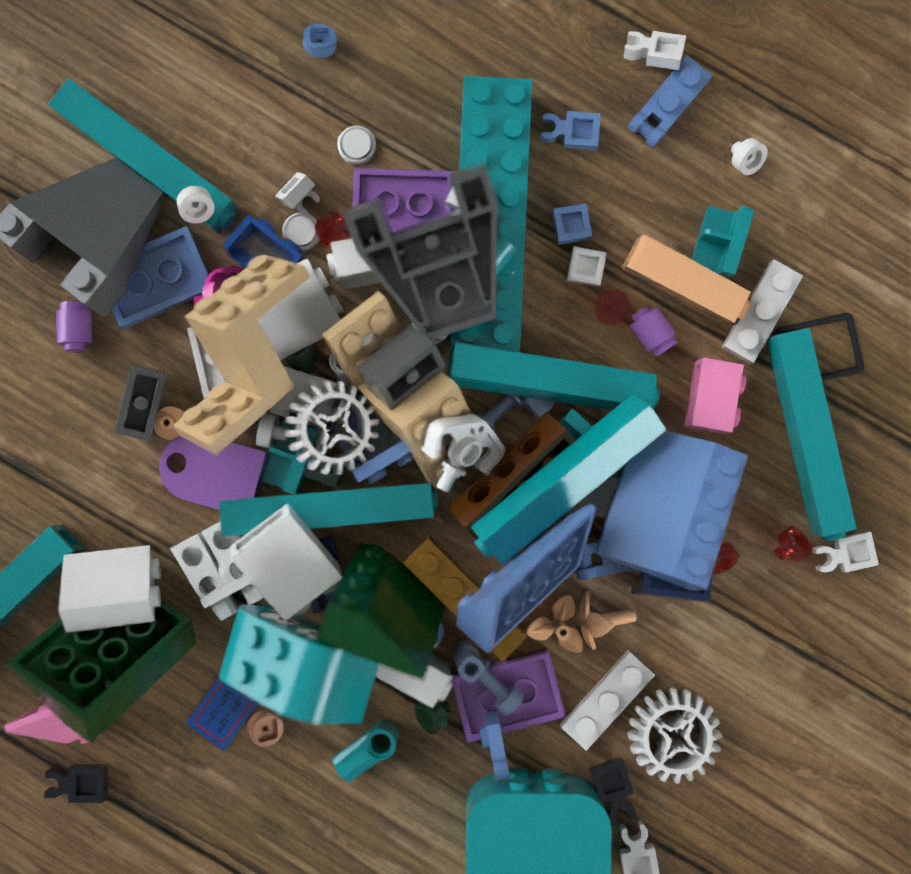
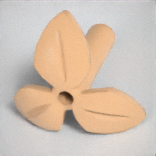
M585 591L579 605L578 616L584 623L580 629L588 646L592 650H596L593 637L598 638L607 634L616 625L636 622V613L634 609L604 614L591 612L590 591Z
M565 594L557 598L551 606L554 620L552 621L542 615L535 618L527 627V636L534 640L542 641L547 640L555 632L558 644L562 648L570 652L581 653L583 650V639L579 630L574 626L565 624V621L572 618L575 614L576 607L573 597L570 594Z

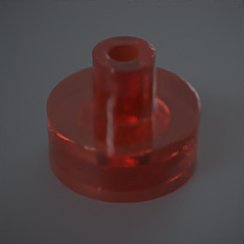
M336 212L326 213L315 224V230L319 239L330 248H332L331 242L350 238V232L344 216Z
M606 290L595 301V315L602 323L608 325L617 324L627 316L630 307L629 300L619 290Z
M789 526L778 534L780 546L775 548L774 552L780 560L789 557L795 562H800L812 554L809 540L798 528Z
M730 542L721 543L712 575L721 574L729 570L739 560L740 555Z

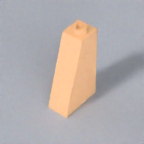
M645 234L636 239L621 270L728 323H735L737 318L741 320L751 304V301L747 300L751 293L749 290Z

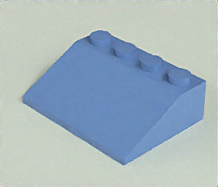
M664 431L624 465L595 554L691 591L707 590L748 455L714 442Z
M589 504L555 521L529 542L528 546L521 552L518 551L507 560L505 566L498 573L496 571L491 572L476 593H468L459 602L456 626L485 652L489 653L580 566L596 508Z

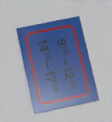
M218 678L186 724L224 751L259 702Z

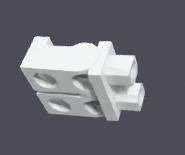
M218 522L170 549L195 592L201 598L200 601L204 609L211 606L214 613L222 621L238 612V606L231 595L241 589L249 605L264 597L230 559L231 545L244 535L221 537V525Z

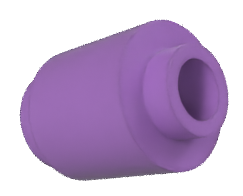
M61 302L60 310L56 311L57 345L64 346L65 352H85L86 346L93 345L92 312L88 311V306L83 302Z
M647 305L631 316L635 322L630 325V328L647 352L652 351L655 357L678 342L674 336L676 331L658 306L651 309Z

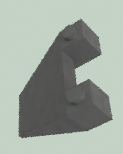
M113 158L10 202L0 213V240L31 263H34L55 237L81 257L80 261L61 282L60 286L105 318L127 290L166 195L122 162Z
M484 162L449 173L459 209L396 231L392 230L381 197L348 208L343 215L358 254L418 330L430 340L496 319L497 201Z

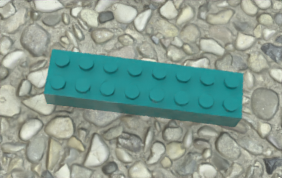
M464 76L459 170L484 162L497 201V232L511 242L516 248L517 253L496 276V319L451 333V348L455 342L520 352L532 79Z

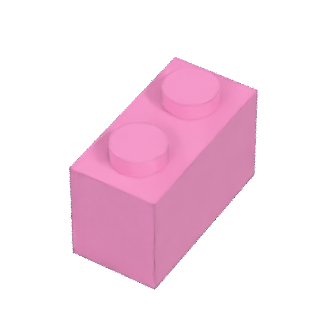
M701 358L695 361L684 427L722 434L733 432V427L736 428L738 426L741 416V409L737 407L739 394L744 392L746 386V374H743V364L709 358Z

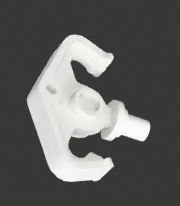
M475 414L441 418L433 421L428 427L424 446H422L424 453L432 459H437L440 457L439 451L442 448L441 439L443 435L449 433L453 437L448 450L450 461L445 459L442 461L444 473L436 485L445 492L450 491L456 478L459 479L461 475L465 476L467 473L461 465L465 467L474 465L476 469L488 476L505 453L504 445L489 424ZM488 447V451L481 458H479L482 452V448Z

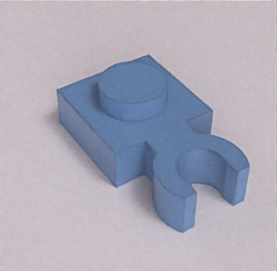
M567 111L565 120H560L557 115L552 113L544 114L542 123L551 124L554 127V131L550 133L542 132L540 140L545 143H551L558 138L564 139L563 148L596 151L599 141L601 113Z
M498 713L484 714L486 726L479 727L483 749L490 747L496 781L510 779Z

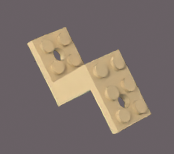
M264 254L257 256L248 263V267L241 273L225 280L221 285L222 288L213 295L198 301L194 306V310L185 316L225 382L214 387L204 400L195 407L188 409L182 415V418L173 425L181 437L218 455L295 387L258 320L310 278L304 265Z
M376 292L325 331L322 336L351 385L357 387V395H363L367 398V402L364 405L366 407H373L375 409L374 414L406 443L427 482L431 483V487L437 492L439 488L436 485L444 473V466L441 463L444 459L450 461L448 456L449 448L446 450V446L451 443L453 437L449 433L443 435L441 439L442 448L439 451L440 457L432 459L422 451L428 427L437 419L469 415L471 412L458 385L442 371L392 411L368 390L356 367L402 332L386 297L380 292ZM372 334L371 341L363 346L364 338ZM483 447L481 454L488 450V448Z

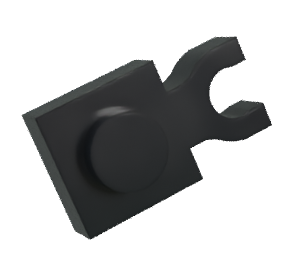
M622 757L589 767L596 791L602 803L610 802L608 814L612 825L619 824L616 814L622 808L628 810L631 820L638 818L632 803L626 799V796L634 794Z
M73 764L69 768V773L61 768H49L45 771V778L56 779L58 781V788L49 787L44 791V798H56L63 793H69L68 803H103L107 799L108 764Z

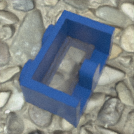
M249 214L223 244L228 257L243 269L248 267V263L253 258L263 254L293 263H299L304 260L303 255H301L303 251L296 243L288 238L283 241L275 235L276 230L270 223L263 218L257 221Z

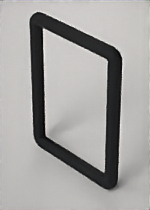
M841 313L787 325L775 330V335L846 319L857 366L821 374L822 381L859 373L864 369L856 328L850 313Z

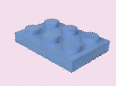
M188 226L145 244L126 292L112 308L120 328L126 329L193 300L195 296L203 295V287L210 273L193 233Z

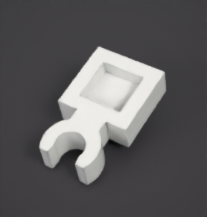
M653 31L652 37L649 38L640 32H628L623 58L627 60L647 58L646 66L679 70L686 35Z
M870 531L846 535V538L834 540L835 548L819 545L811 549L814 554L825 553L827 556L825 564L815 566L816 570L821 572L833 571L838 564L842 572L879 565Z
M638 821L639 832L635 836L628 835L625 824H620V835L624 843L628 845V848L619 849L623 874H660L654 845L652 843L644 844L647 840L648 832L643 821Z

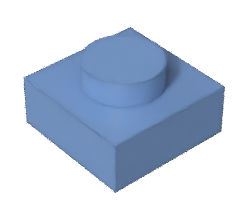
M587 203L553 209L552 215L558 245L590 240L592 238Z

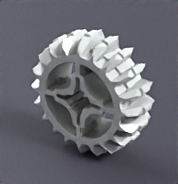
M323 381L322 392L316 384L309 386L312 397L305 392H300L298 397L304 405L291 403L289 408L298 413L297 417L288 416L285 418V422L295 424V430L285 431V436H296L297 441L288 446L289 449L294 451L302 448L296 459L299 462H304L310 457L307 468L314 471L320 464V473L328 475L331 466L336 475H341L343 464L349 471H352L356 468L353 458L360 463H365L367 459L362 451L373 452L375 450V447L368 443L369 438H379L377 432H371V426L379 425V419H369V414L374 413L375 409L371 406L364 408L363 405L367 402L366 397L360 395L355 399L357 387L350 386L345 392V383L338 381L333 390L330 381ZM326 399L340 401L338 407L333 408L327 416L312 411L317 404ZM349 408L354 413L357 421V435L348 425ZM307 420L316 427L318 432L315 442L317 444L316 448L311 445L307 436ZM321 421H337L338 424L335 426H339L338 431L343 434L328 435L327 432L329 430H326L327 424ZM338 440L352 444L347 451L338 456H324L327 449H331Z
M670 687L668 697H666L662 690L659 689L656 691L658 700L653 701L649 696L644 697V701L648 705L646 709L638 705L635 706V711L639 714L640 719L630 718L629 720L630 725L636 728V730H631L627 733L628 738L635 741L630 746V750L633 754H639L636 761L639 766L647 765L646 772L650 776L658 772L659 779L665 782L671 775L674 783L679 784L681 774H684L688 781L693 782L694 776L692 772L697 770L701 775H705L706 771L702 766L705 761L710 765H715V760L710 756V753L721 752L720 746L713 742L723 738L722 733L714 729L720 724V721L716 716H711L713 708L709 704L703 705L704 699L701 696L696 695L692 698L691 692L687 689H684L679 695L674 687ZM671 710H683L681 713L677 712V714L670 719H663L659 717L665 712ZM695 717L698 720L700 729L697 744L690 738V732L694 726L692 722ZM652 726L659 732V739L656 743L658 747L654 753L651 752L649 746V732ZM664 728H666L670 732L675 730L677 733L678 731L680 733V736L686 742H683L679 738L674 740L673 737L671 740V738L669 737L668 733L664 730ZM680 751L689 753L682 758L669 760Z

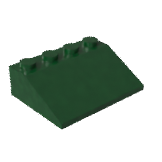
M360 543L328 603L316 641L424 681L445 605L393 554L386 552L379 545Z
M161 600V606L155 607V619L153 622L66 633L60 618L8 661L6 665L66 726L92 744L196 645L192 619Z

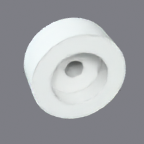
M755 138L736 142L731 149L733 153L732 165L744 175L755 173L761 168L767 158V147Z
M190 186L183 189L177 196L179 214L185 221L202 223L213 215V200L211 194L205 188Z
M270 413L262 415L257 430L256 445L269 448V446H273L275 439L287 441L288 437L285 436V431L289 430V428L279 426L278 415Z

